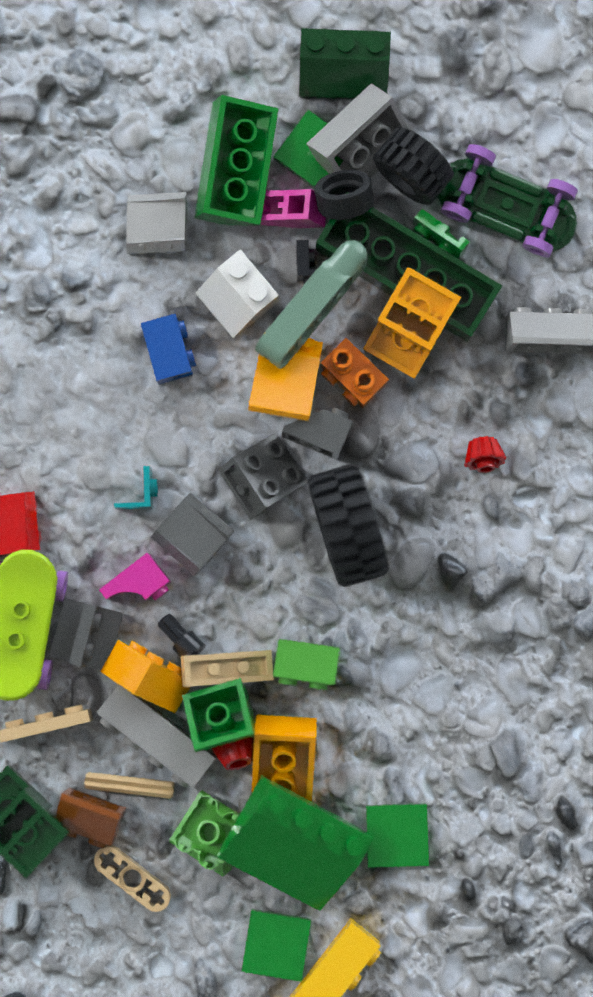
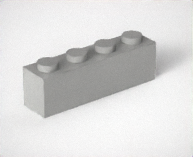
M119 684L97 711V714L101 716L99 722L112 732L115 729L125 735L123 740L135 750L141 747L150 755L147 759L160 769L164 766L174 773L171 778L184 788L188 784L194 788L217 757L208 749L195 753L191 736L144 699L134 695Z

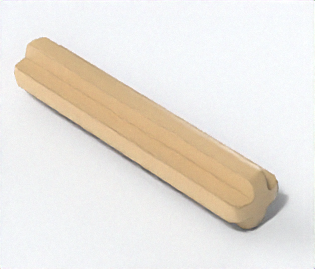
M93 772L86 774L84 782L85 788L90 790L169 799L173 797L175 784L172 781Z

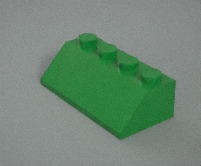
M226 95L219 96L212 103L194 219L222 225H261L279 108Z

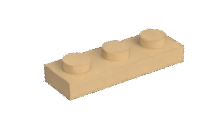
M272 650L181 656L183 687L216 685L241 678L242 682L274 680Z
M81 704L64 708L65 714L53 717V712L51 711L35 715V721L24 724L23 718L5 722L6 728L0 730V743L93 721L91 708L83 710Z

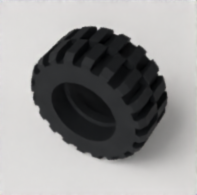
M350 463L312 475L307 480L338 585L349 587L385 576L389 571L386 549L375 510L359 466Z

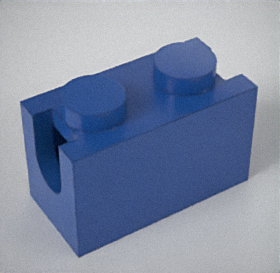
M171 314L141 323L157 383L160 385L192 376L191 367L196 366L192 349L186 350L183 339L188 338V333L184 320L178 321L176 314Z

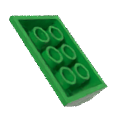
M262 775L216 857L321 911L359 867L374 839L358 826Z

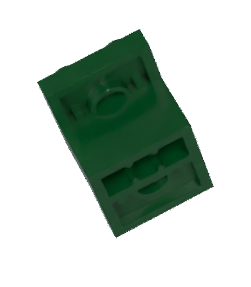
M7 765L0 772V855L23 877L27 878L64 839L70 830L49 811L53 805L16 770Z

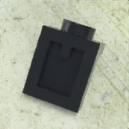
M296 240L297 281H303V284H305L317 270L309 268L315 266L314 248L309 249V240Z

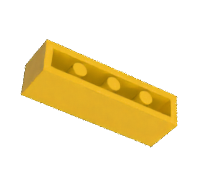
M350 918L289 997H341L347 989L352 991L362 978L359 974L366 964L371 967L380 956L381 952L378 950L380 948L379 940Z

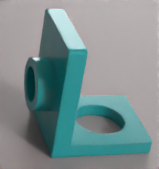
M143 466L144 502L114 503L115 509L153 508V497H158L157 479H152V468L150 466Z

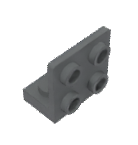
M276 433L232 457L218 470L250 520L259 516L274 503L307 484V478Z

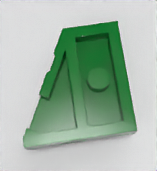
M421 209L413 219L414 231L427 240L430 239L438 247L458 259L465 254L470 241L463 236L459 240L449 232L450 228L446 224L434 218L424 209Z

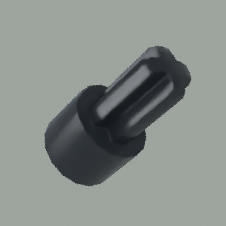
M168 614L159 621L158 627L174 643L172 649L180 658L181 656L199 655L206 645L193 631L187 632L173 615Z

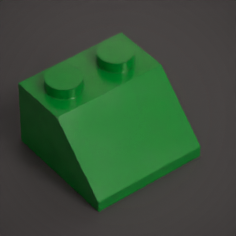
M241 678L182 695L195 753L255 736V721L249 694Z

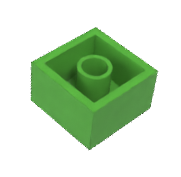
M278 639L273 676L279 677V683L297 686V681L302 680L309 682V688L327 690L328 684L335 685L340 648Z

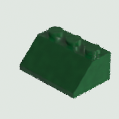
M301 28L299 98L354 100L370 84L388 94L391 32Z

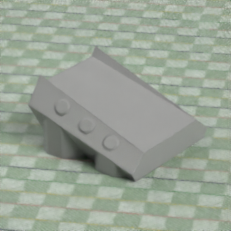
M186 192L128 195L127 254L147 255L149 253L163 252L166 255L175 256L181 251H185L187 243Z

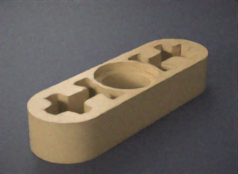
M106 845L105 848H100L94 857L96 869L150 911L160 912L168 906L171 892L166 884L116 846ZM110 852L114 853L113 861L119 866L123 861L128 863L121 870L118 877L113 874L117 871L116 867L111 864L107 867L102 865L104 861L101 856L102 853L108 855ZM128 870H136L140 873L141 883L138 886L131 887L125 883L124 874ZM147 879L152 882L148 886L150 890L155 893L159 889L163 891L162 899L165 900L163 903L159 901L155 904L151 903L152 896L146 890L143 896L137 893L144 887Z

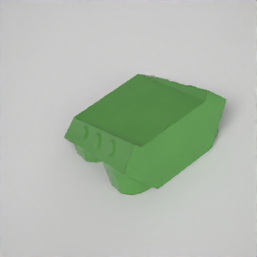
M201 790L169 839V842L183 853H187L198 860L205 869L213 870L223 877L232 870V865L218 859L216 856L240 814Z

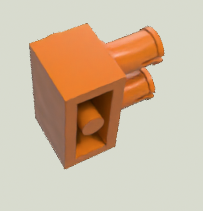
M347 338L320 363V367L323 369L320 374L332 386L337 383L345 391L342 396L354 407L358 404L363 409L389 381Z

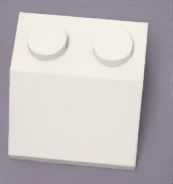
M241 249L220 265L196 292L199 299L233 339L279 302L278 293Z

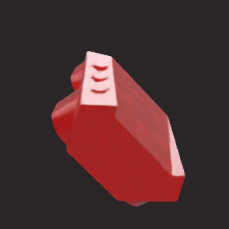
M35 491L0 496V557L8 556L19 550H40L42 539L37 523L38 509L37 502L35 501Z

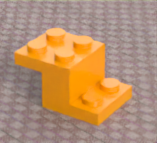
M408 267L379 316L378 323L363 350L415 379L461 297Z

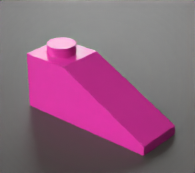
M314 190L266 191L261 225L289 228H325L326 217L322 216L318 211Z

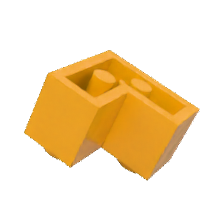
M118 640L100 672L134 695L176 713L183 701L182 695L186 694L190 686L183 687L181 667L170 661L167 666L164 665L165 660L150 651L146 655L145 653L148 649L133 640L129 645Z

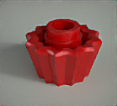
M494 437L473 438L468 444L464 466L470 470H477L480 473H488L505 464L506 456L498 440L494 439Z
M251 736L214 747L212 750L226 770H239L250 765L253 761L254 738Z

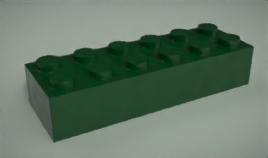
M371 207L364 214L351 219H330L316 241L315 250L328 258L346 241L355 240L362 243L366 248L368 259L367 265L359 277L392 296L408 267L460 296L461 299L444 329L467 343L502 287L501 284L374 207Z

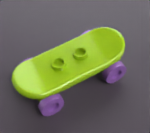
M19 550L8 555L3 561H0V699L4 701H16L25 698L36 687L41 690H48L52 676L53 661L45 659L54 601L63 602L65 598L68 572L58 570L56 573L51 561L42 553L33 550Z

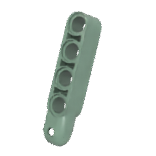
M355 240L346 241L340 245L334 254L319 266L257 342L255 351L265 359L267 358L269 362L279 369L286 366L365 269L368 259L365 246Z

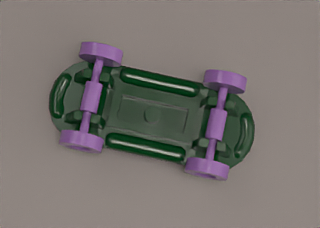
M475 144L468 145L465 152L467 159H459L450 163L454 177L437 196L442 205L440 211L443 215L461 223L471 221L523 243L522 247L527 251L546 258L550 257L552 252L563 249L572 240L577 227V217L569 201H573L578 192L577 188L559 179H550L547 188H543L493 167L496 155L487 148Z

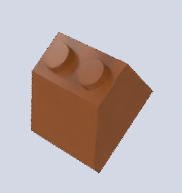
M69 787L61 794L55 817L70 830L66 836L76 838L77 834L89 838L88 843L105 848L106 844L112 846L115 842L126 807Z

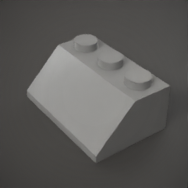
M370 84L306 144L316 161L329 174L342 170H359L371 178L378 171L373 155L397 127L409 129L393 97ZM335 156L343 160L340 167L334 159Z
M528 307L514 308V312H509L506 316L505 352L593 355L592 310L576 309L574 314L562 313V309L547 308L544 309V313L532 312V308Z

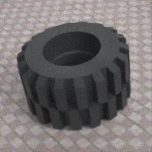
M397 127L373 155L374 163L384 178L406 197L420 204L431 205L454 177L449 162L441 152L425 138L406 128Z

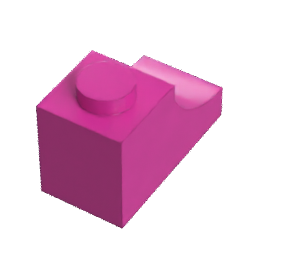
M145 553L100 588L99 591L107 600L122 593L133 592L142 595L145 600H149L152 597L156 601L169 591L167 585L171 581L150 553Z

